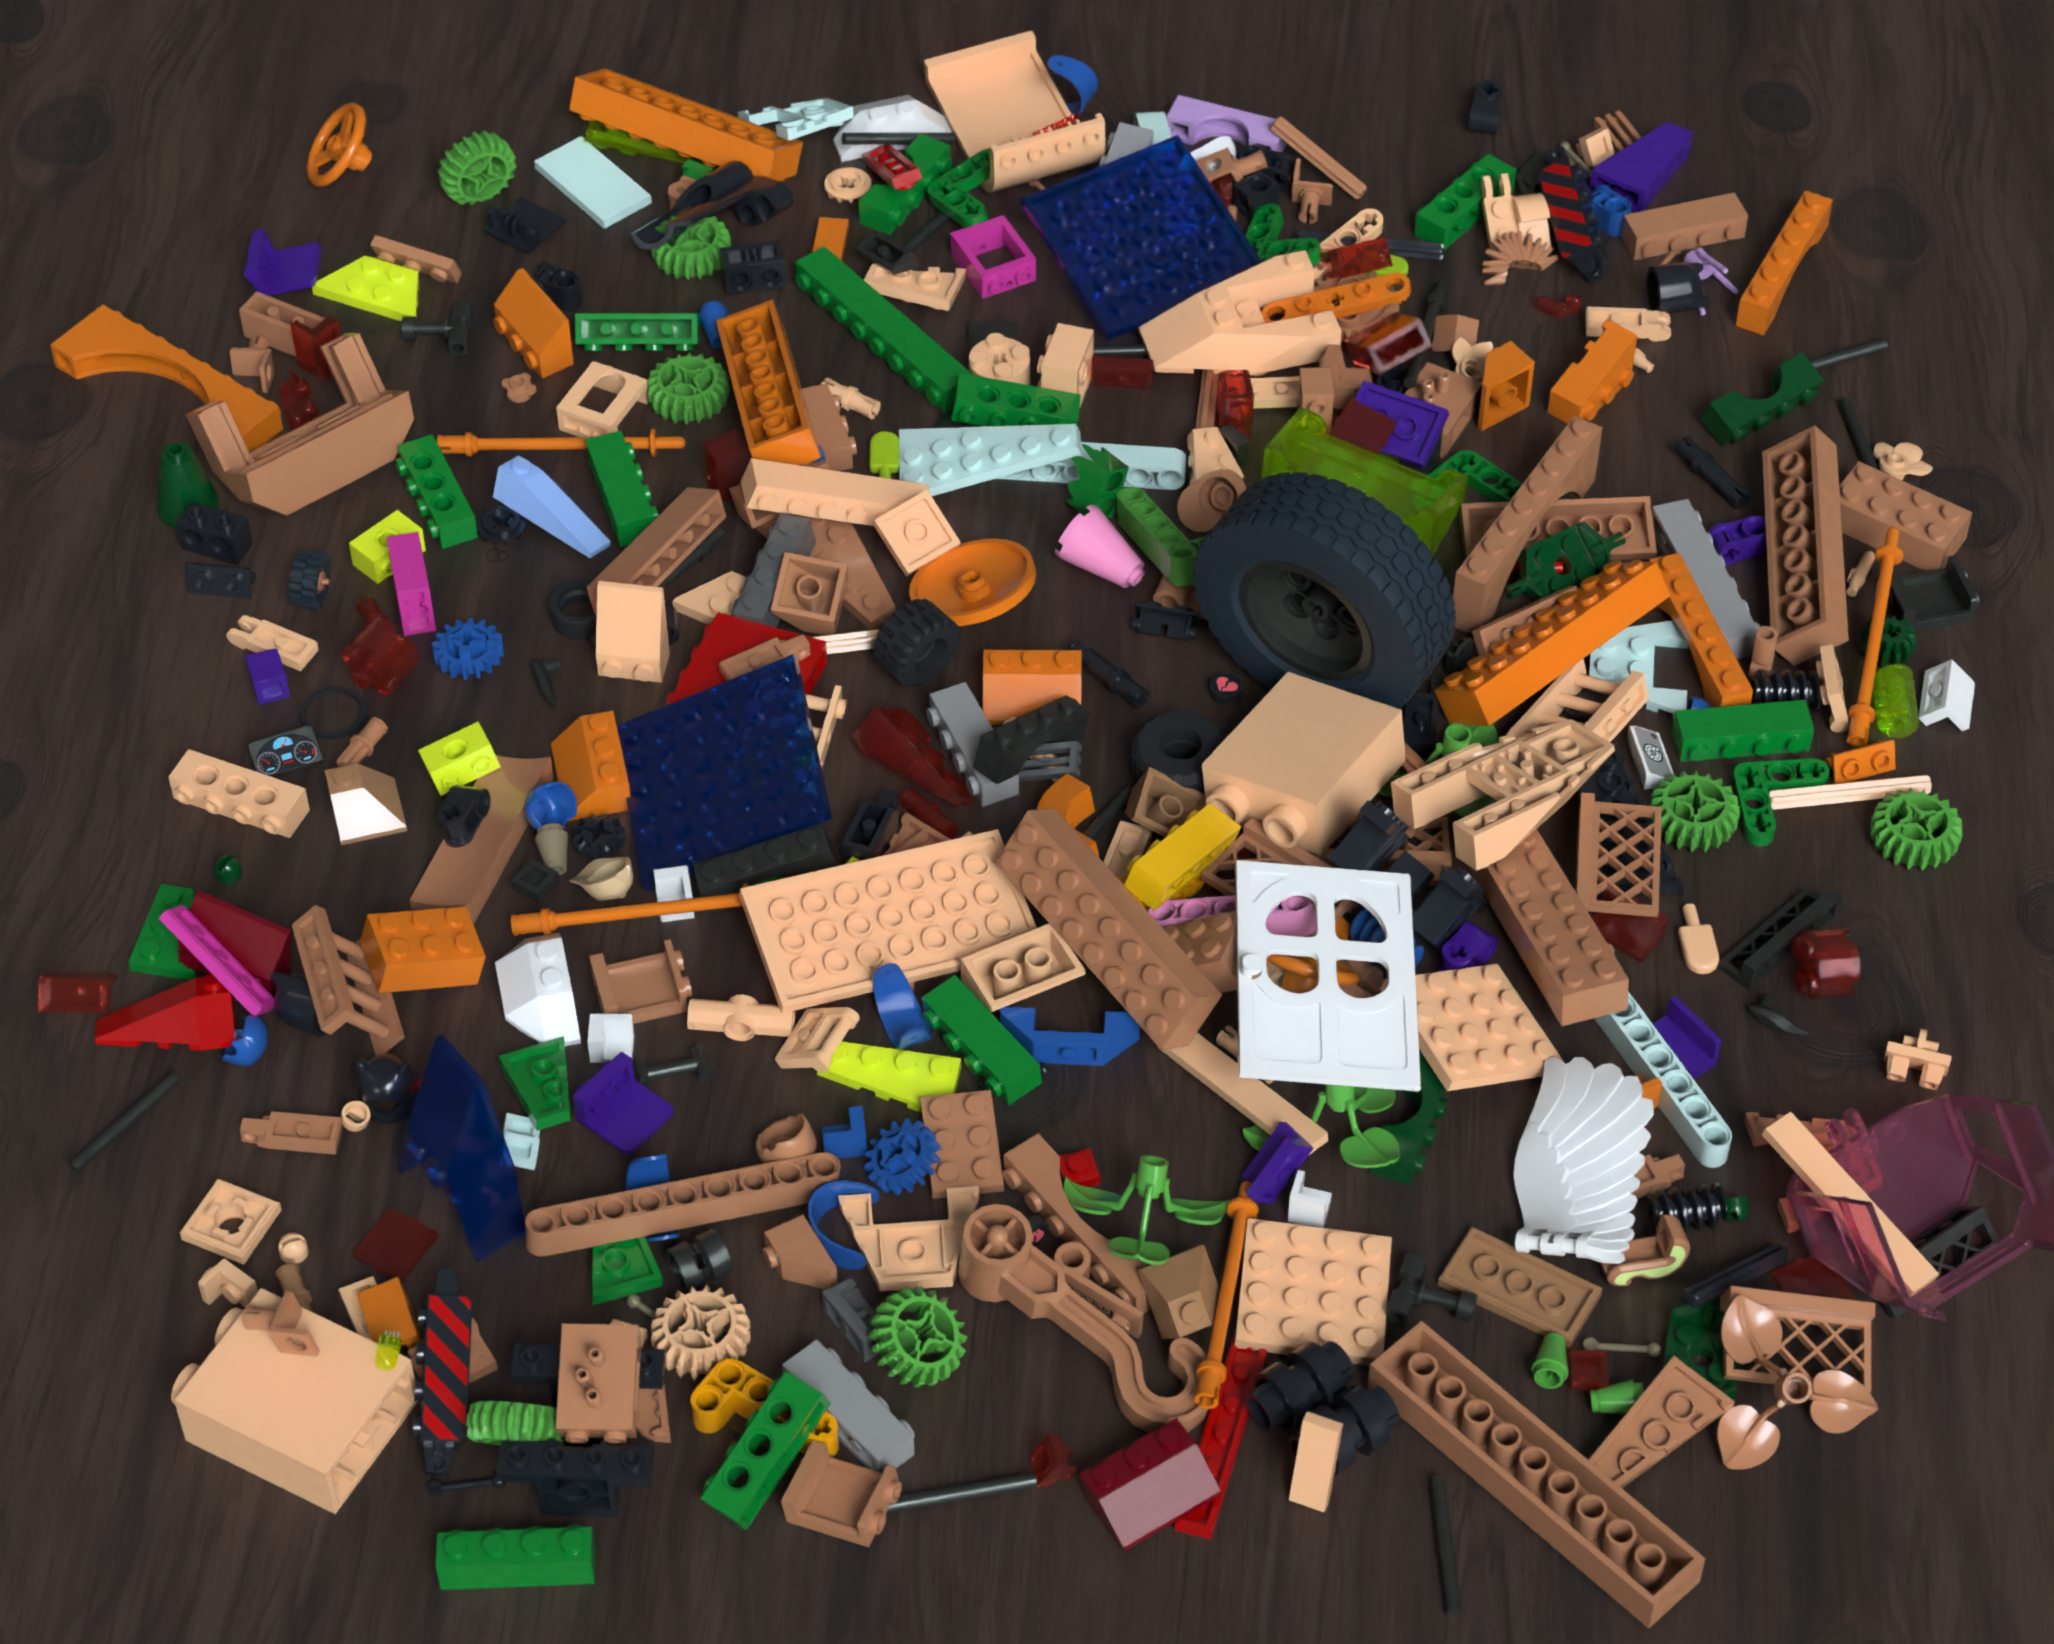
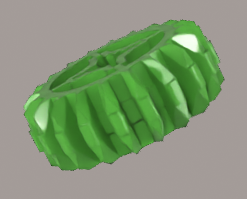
M485 130L480 134L473 131L469 138L462 136L461 142L458 144L453 142L454 148L452 150L445 151L447 158L440 160L441 168L438 170L440 185L448 197L460 205L466 202L474 205L475 202L491 199L496 194L501 195L500 190L503 187H509L508 180L515 177L513 170L517 167L514 161L516 157L509 144L494 132L490 134Z
M673 215L669 221L665 220L661 222V226L655 228L661 233H666L667 223L677 217ZM716 216L706 217L689 225L686 231L662 247L651 250L652 257L658 269L664 270L666 275L674 274L676 279L681 276H685L687 280L691 277L701 279V276L705 274L712 277L713 270L721 271L722 268L720 248L731 247V238L724 222H718Z
M690 352L687 356L683 357L677 353L675 359L666 357L664 363H657L656 369L650 371L647 383L648 401L650 406H653L655 414H661L663 420L671 418L674 424L679 421H684L686 425L689 421H696L699 424L702 418L711 420L713 414H720L721 408L726 406L730 393L729 378L721 363H715L713 357L705 359L702 353L697 357L692 356Z
M1697 770L1693 775H1687L1682 771L1679 778L1670 774L1667 781L1660 780L1657 789H1654L1651 794L1649 806L1662 807L1661 837L1665 836L1666 845L1674 842L1678 850L1683 846L1689 847L1691 853L1696 848H1701L1706 853L1709 846L1718 849L1722 842L1728 843L1731 835L1737 829L1740 817L1738 796L1732 795L1731 786H1723L1722 778L1715 781L1712 780L1710 773L1705 777L1699 776Z
M1910 787L1906 794L1898 789L1893 796L1886 794L1885 799L1882 802H1878V805L1875 807L1874 815H1872L1870 821L1871 840L1875 841V850L1883 851L1884 859L1894 858L1895 866L1899 863L1906 864L1908 870L1912 866H1918L1923 871L1927 865L1936 869L1939 863L1947 864L1950 857L1954 856L1958 851L1959 843H1961L1963 836L1962 819L1958 817L1957 808H1950L1949 800L1940 801L1938 793L1932 796L1927 795L1925 789L1920 793H1915ZM1899 820L1897 824L1892 825L1893 822ZM1940 833V836L1934 838V835Z
M922 1286L916 1287L912 1291L909 1287L903 1288L898 1294L892 1293L886 1298L885 1302L878 1305L875 1310L877 1315L871 1319L870 1324L875 1329L869 1333L868 1338L876 1341L877 1344L872 1347L870 1352L880 1353L882 1358L879 1359L877 1366L887 1364L889 1367L887 1377L899 1374L900 1384H907L911 1381L915 1388L924 1384L927 1387L933 1386L938 1383V1380L944 1381L950 1377L951 1372L959 1367L961 1364L959 1359L966 1352L961 1345L966 1342L968 1336L959 1333V1330L964 1327L965 1322L955 1320L954 1316L957 1314L958 1309L953 1308L949 1310L946 1307L948 1298H941L938 1301L936 1290H930L925 1293ZM901 1312L917 1313L913 1320L907 1319L903 1321L898 1319ZM933 1353L938 1355L935 1362L926 1363L919 1361L920 1356L923 1354L929 1355Z
M479 1401L470 1405L466 1427L467 1437L472 1441L500 1446L501 1441L549 1442V1439H555L556 1443H562L564 1446L563 1438L559 1436L556 1430L557 1408L504 1401Z

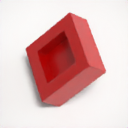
M1091 1149L1060 1155V1177L1063 1186L1066 1177L1074 1183L1086 1187L1100 1185V1174Z

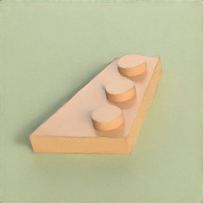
M872 264L864 281L882 296L929 306L936 310L949 311L966 278V268H956L955 273L940 272V267H928V271L909 270L894 275L882 267Z

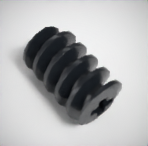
M1758 669L1751 680V687L1753 689L1751 704H1757L1758 701H1761V703L1806 700L1808 707L1810 702L1814 703L1817 712L1821 705V683L1819 676L1815 670L1808 671L1806 676L1802 670L1795 671L1793 676L1791 671L1783 670L1779 676L1777 670L1771 669L1766 677L1764 670Z
M1713 1183L1710 1190L1706 1185L1702 1184L1697 1186L1696 1191L1690 1186H1685L1681 1193L1677 1188H1671L1667 1195L1661 1189L1656 1190L1653 1197L1650 1192L1647 1194L1648 1219L1655 1235L1657 1234L1656 1228L1662 1214L1673 1215L1679 1219L1685 1233L1689 1232L1690 1222H1694L1697 1230L1702 1231L1704 1220L1709 1221L1712 1230L1717 1229L1718 1219L1722 1218L1724 1222L1727 1220L1726 1198L1723 1188L1719 1183Z

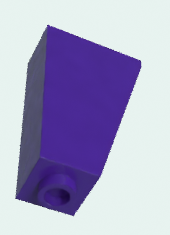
M1669 122L1662 124L1595 166L1591 173L1590 190L1593 192L1597 185L1604 184L1618 195L1628 199L1631 203V210L1635 212L1644 211L1689 156L1693 132Z

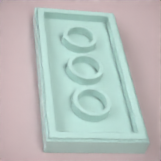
M582 136L534 161L535 169L604 229L652 203L649 193Z

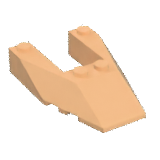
M1306 250L1275 256L1193 295L1139 327L1140 336L1154 371L1162 373H1194V369H1212L1213 374H1226V370H1244L1246 375H1255L1319 362L1320 358L1324 357L1328 344L1341 346V329L1332 310L1265 323L1259 309L1274 301L1314 292V268Z
M1572 719L1532 729V735L1517 739L1512 734L1499 737V743L1482 747L1478 742L1473 743L1392 781L1394 813L1401 821L1416 829L1485 795H1489L1497 800V802L1453 822L1456 857L1478 871L1507 856L1561 808L1615 751V746Z

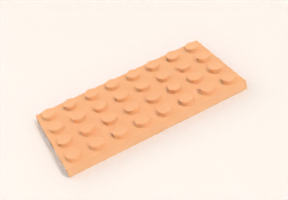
M996 829L740 888L739 897L781 1014L873 992L872 975L874 971L890 963H895L902 969L909 983L961 971V958L1036 929V924L1024 894L995 862L1005 847L999 830Z

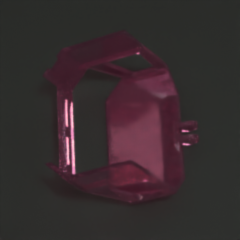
M1951 1093L1902 1107L1867 1129L1861 1120L1860 1114L1851 1107L1842 1113L1845 1126L1853 1135L1850 1139L1844 1130L1843 1124L1835 1119V1117L1825 1123L1828 1137L1836 1146L1828 1151V1153L1909 1241L1960 1206H1967L1979 1164L2024 1192L2012 1234L1924 1287L1912 1297H1909L1872 1202L1849 1199L1845 1196L1837 1197L1814 1193L1796 1172L1792 1173L1785 1192L1811 1258L1819 1260L1873 1299L1917 1316L1947 1321L1944 1312L1934 1309L1935 1307L2032 1247L2054 1251V1149L2036 1103ZM1962 1110L1991 1113L1995 1116L2012 1162L1975 1143Z

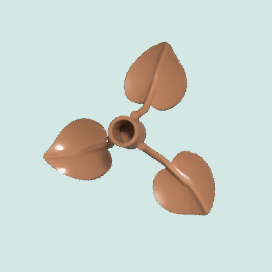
M1744 1295L1736 1296L1725 1311L1721 1325L1722 1345L1729 1357L1735 1362L1746 1364L1757 1358L1760 1364L1778 1374L1779 1378L1774 1385V1394L1777 1401L1760 1415L1751 1406L1738 1405L1730 1408L1721 1416L1717 1425L1716 1436L1722 1464L1726 1468L1733 1470L1752 1468L1765 1462L1774 1454L1779 1444L1780 1432L1773 1423L1766 1421V1418L1779 1408H1783L1784 1405L1803 1403L1806 1400H1813L1809 1407L1812 1421L1821 1430L1832 1434L1843 1433L1853 1429L1878 1410V1405L1869 1391L1860 1382L1844 1372L1838 1370L1822 1371L1814 1376L1811 1384L1809 1378L1804 1374H1788L1785 1368H1780L1767 1360L1764 1355L1775 1352L1781 1344L1783 1336L1782 1326L1777 1316L1771 1310L1748 1299Z

